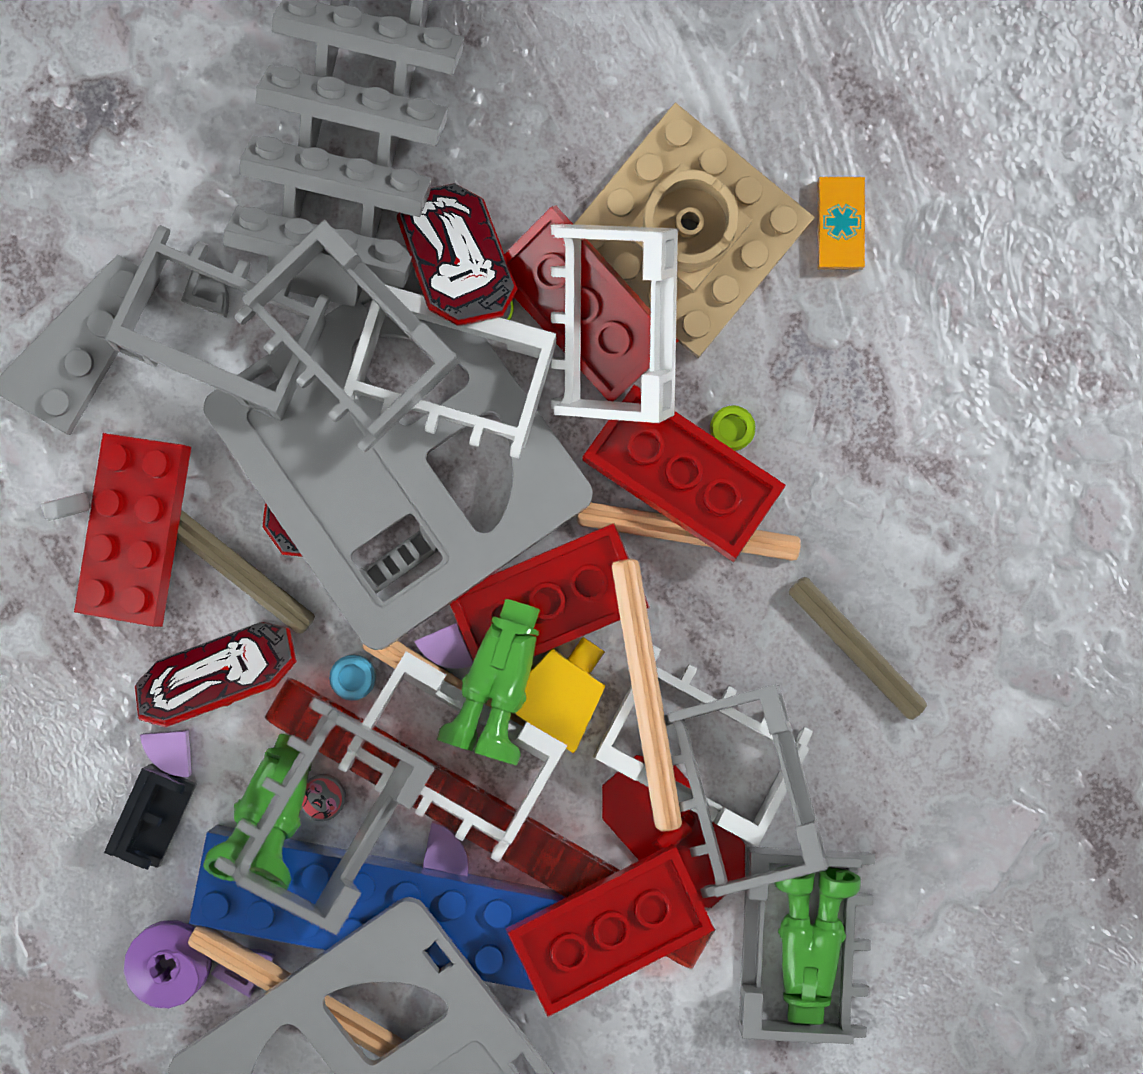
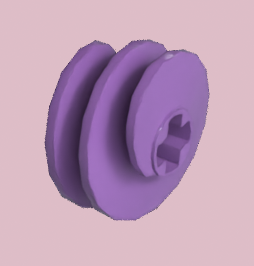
M179 920L160 921L147 927L132 941L125 954L124 974L128 987L140 1001L152 1007L169 1009L186 1003L207 981L212 967V959L189 946V937L195 929L193 925ZM164 956L166 960L174 959L176 966L172 970H170V966L165 969L161 966L160 960Z

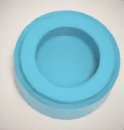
M352 654L344 656L336 661L331 668L329 676L330 685L333 691L342 699L350 701L362 699L375 686V668L367 658L361 655Z

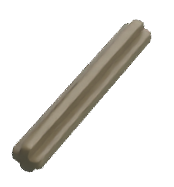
M181 510L177 539L293 631L301 634L309 628L315 618L311 611Z
M802 577L790 588L789 595L906 718L913 720L927 707L926 701L809 578Z

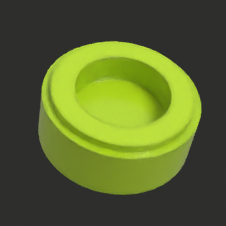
M735 405L726 406L717 411L709 425L710 435L734 451L745 448L752 441L756 430L752 415L746 409Z

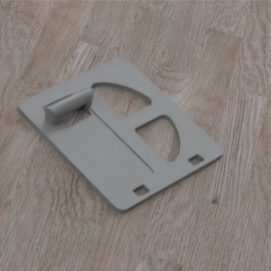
M413 265L404 288L392 286L423 295ZM364 290L361 291L355 307L342 304L324 316L326 325L311 356L343 390L354 359L352 355L353 348L360 340L369 312L364 304L372 300ZM385 315L379 337H394L412 341L388 315ZM422 320L421 322H424L457 356L460 362L458 365L469 375V381L465 388L440 405L479 417L493 414L498 416L503 424L518 428L527 395L487 339ZM302 332L293 337L296 342H298ZM284 344L276 353L266 355L237 376L252 381L271 368L278 380L269 385L267 389L275 392L293 351ZM366 376L364 383L372 385ZM318 377L304 389L298 384L282 421L240 404L235 396L216 389L207 396L203 406L204 414L355 633L364 645L373 650H382L395 643L584 511L592 501L593 491L589 481L538 410H536L525 448L522 449L520 458L512 457V488L504 515L493 531L481 533L473 528L427 463V455L467 426L440 418L435 434L425 432V426L429 415L425 414L408 426L398 422L374 446L364 453L357 445L369 431L350 410L337 422H334L328 416L340 400ZM360 396L359 400L354 398V402L373 422L380 416L384 402ZM508 438L509 444H510V448H511V445H512V443H513V440H511V439ZM407 515H413L421 525L419 527L420 531L365 569L357 568L351 557L356 550ZM437 551L441 553L443 560L440 564L388 600L382 601L376 595L378 592Z
M412 897L398 900L179 1051L173 1057L168 1068V1074H252L256 1061L268 1040L282 1025L291 1024L299 1028L334 1074H520L512 1064V1061L518 1058L521 1053L537 1074H554L426 906L420 900ZM434 941H436L451 961L441 969L438 968L425 951ZM397 982L414 985L433 992L447 1003L448 1010L444 1015L379 1059L371 1060L364 1055L325 1004V996L336 990L357 984Z

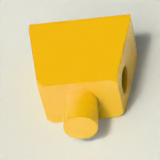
M585 637L581 638L568 658L554 648L551 649L531 669L525 690L527 699L521 709L515 714L567 745L566 749L574 754L605 688V683L591 674L605 651Z

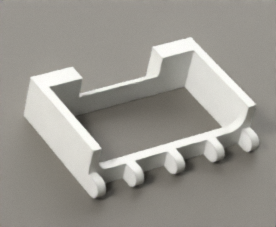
M552 224L551 234L555 235L556 238H563L566 249L565 266L551 267L552 277H565V312L551 313V323L565 324V357L551 359V368L565 370L564 398L557 397L551 399V409H554V415L660 423L674 416L678 228ZM581 239L644 241L643 280H651L650 372L642 375L641 404L580 399Z
M386 285L420 321H429L507 344V350L538 358L518 428L424 400L419 401L411 409L429 415L425 432L435 434L440 418L473 428L470 438V445L480 446L484 431L513 440L510 456L519 459L522 449L526 446L555 351L556 334L503 318H494L457 326L429 311L423 295ZM372 300L344 391L353 401L354 398L359 400L360 396L384 402L381 410L382 414L402 394L364 383L385 315H387Z
M653 645L656 662L660 656L661 649ZM689 664L681 679L656 666L658 679L702 703L717 700L690 685L697 670L694 666ZM631 685L593 757L635 781L637 780L648 786L645 764L612 747L635 704ZM728 686L721 699L734 696L737 690ZM732 707L719 710L724 715L773 741L764 715L760 722ZM803 727L795 741L801 764L810 749L806 745L813 733L812 730ZM782 770L779 771L753 822L706 797L712 822L758 847L787 793ZM675 781L679 802L694 799L690 788ZM696 808L690 809V810H692V811L698 813Z
M405 652L362 724L373 729L402 679L459 712L466 698L463 697L460 689L444 681L446 674L412 654ZM485 704L478 722L484 727L492 709ZM511 719L508 726L509 740L544 761V764L506 831L491 825L427 786H424L419 794L423 799L414 812L418 816L423 817L432 802L463 821L454 836L459 840H464L471 826L495 839L499 843L494 847L491 858L497 862L501 860L506 849L513 842L567 747L564 743L528 722L521 726ZM355 735L338 769L346 773L352 767L354 759L357 758L382 773L374 790L381 793L395 768L364 750L362 746L366 740Z

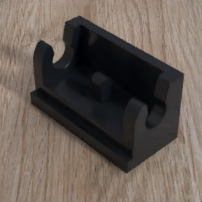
M154 764L143 767L104 853L146 870L150 866L160 867L197 783L180 776L168 774Z

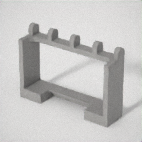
M325 219L241 298L246 305L235 315V319L241 325H244L257 314L274 331L275 335L264 345V349L270 355L276 353L286 344L308 367L296 380L302 389L306 388L318 377L340 400L328 414L334 422L339 421L350 410L367 428L369 433L357 445L364 453L374 446L460 363L457 356L395 296ZM323 250L350 275L435 363L374 422L264 308L277 293Z
M160 225L149 244L105 340L114 350L153 367L161 364L235 396L240 404L282 421L297 389L298 383L296 380L307 367L294 352L274 392L134 332L136 324L167 260L245 293H248L256 285V283L245 279L250 269L249 262L240 259L232 274L203 261L208 251V245L198 241L195 244L191 255L166 246L170 229ZM290 281L268 303L308 320L297 343L312 356L326 325L324 315L329 306L330 297L321 293L316 300L314 308L287 297L292 287V281Z
M780 685L767 686L664 715L666 726L672 723L674 725L682 754L671 756L672 765L685 764L694 799L679 802L680 812L694 808L697 809L706 844L689 848L692 857L709 854L716 885L711 884L701 888L702 898L719 897L823 871L829 867ZM760 700L769 734L773 737L797 825L795 829L804 862L728 881L685 720Z
M314 697L309 706L317 713L323 715L307 742L294 735H291L287 744L300 751L283 782L280 783L270 777H266L262 786L275 793L257 825L243 818L239 822L237 828L250 837L236 861L233 863L229 859L219 856L214 866L232 876L237 885L337 935L361 895V892L353 884V880L398 804L400 803L411 809L435 767L423 757ZM337 724L397 757L400 761L316 904H313L249 871V868L328 733Z
M747 847L746 877L769 871L770 864L795 865L803 863L801 849ZM825 850L829 867H846V870L857 874L858 868H862V864H875V854ZM769 884L745 890L739 1030L742 1038L854 1044V1038H865L867 1036V1027L851 1024V996L866 997L869 993L868 985L852 983L854 951H870L871 940L854 938L856 905H873V895L858 893L854 897L844 899L843 925L846 939L842 943L838 1023L813 1025L780 1020H762L763 991L761 989L764 916L765 900L768 901Z

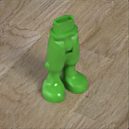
M505 599L500 617L492 618L491 622L493 623L479 647L471 669L462 679V695L466 698L464 704L452 722L441 726L436 740L517 766L521 754L519 748L508 738V726L511 713L518 712L527 699L525 690L532 667L536 636L539 635V631L535 630L534 627L540 609ZM489 698H492L490 715L478 739L477 726L483 706Z
M279 734L274 748L266 750L264 759L253 775L242 799H239L234 804V820L237 825L233 833L226 841L212 847L207 852L203 866L211 875L222 880L235 881L232 876L222 872L214 864L219 856L227 858L234 863L250 836L239 830L237 826L242 818L255 825L258 824L275 793L262 786L266 777H270L282 783L298 757L300 751L287 744L291 735ZM312 762L249 868V871L288 890L291 883V875L283 862L284 840L291 838L301 826L299 814Z
M791 865L781 866V867H778L777 869L783 868V867H787V866H791ZM828 867L826 870L819 871L818 915L813 924L809 916V901L814 887L815 873L774 883L780 891L787 894L789 901V913L783 918L778 934L782 938L783 1000L788 1003L787 1020L793 1023L823 1024L825 1007L831 1004V994L838 968L841 943H844L846 939L844 925L838 918L839 907L843 899L854 897L861 889L860 876L851 871L835 867Z

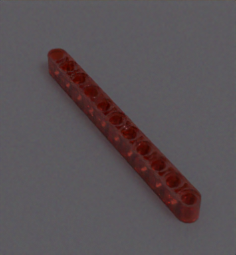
M287 677L264 716L268 722L305 742H307L323 715L317 713L309 706L314 697L360 723H363L365 720L309 686L290 677ZM336 724L328 733L318 752L340 764L355 734ZM377 726L373 727V730L423 757L435 767L425 786L491 825L506 831L518 809ZM365 741L362 746L364 750L396 768L400 761L397 757L368 741ZM357 758L354 759V763L349 769L374 785L378 783L382 776V773ZM419 795L412 807L417 809L423 797ZM432 802L425 812V815L454 832L458 831L463 822ZM528 815L513 842L508 846L501 858L503 861L566 898L620 871V869ZM471 826L465 836L466 839L491 854L494 847L499 843ZM715 931L668 954L667 957L686 968L693 969Z

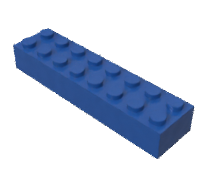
M216 825L206 833L189 924L327 950L398 900L412 897L420 900L483 981L535 991L507 934L506 928L571 896V893L474 874L463 876L423 868L422 864L369 854L353 880V884L361 892V895L338 934L335 935L237 885L235 881L222 880L208 873L203 866L207 852L215 845L226 841L235 829ZM294 839L284 840L282 850L283 862L291 875L288 891L316 904L347 850ZM436 941L425 949L439 969L451 962Z

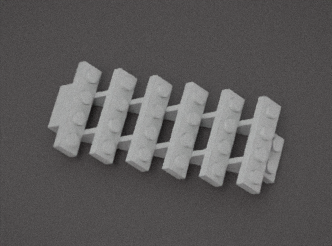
M282 0L273 14L272 32L316 42L314 75L301 73L290 66L275 67L269 65L257 85L256 104L301 114L298 146L283 143L274 137H258L253 135L240 158L239 175L284 185L282 216L266 213L259 208L237 206L224 229L223 246L268 256V274L318 226L300 218L307 190L363 204L360 235L348 229L334 230L356 251L365 265L384 284L404 288L412 268V256H410L406 245H401L397 241L390 239H376L382 210L387 209L420 217L430 194L432 178L418 175L409 169H393L399 137L437 146L446 124L448 107L436 105L428 99L408 98L415 67L418 66L453 75L462 55L464 37L452 34L449 30L442 27L425 28L431 0H411L409 24L395 16L379 17L362 13L358 8L349 6L350 0H331L330 5L316 2V0ZM458 0V1L470 3L471 0ZM339 48L396 61L393 93L390 94L387 90L378 87L364 88L347 84L339 78L332 77ZM322 119L380 133L376 164L363 158H346L316 148ZM323 250L291 280L292 287L290 292L318 298L322 293L329 296L331 302L355 307L363 289Z

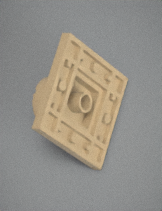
M675 102L574 225L678 228L676 338L683 347L699 358L815 217ZM690 219L696 223L697 228L687 230L682 226L681 221ZM587 239L651 310V280H643L644 241Z

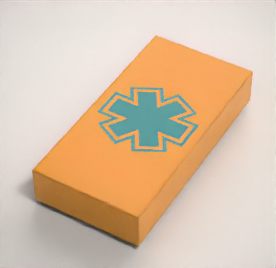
M819 177L817 270H863L865 268V177Z

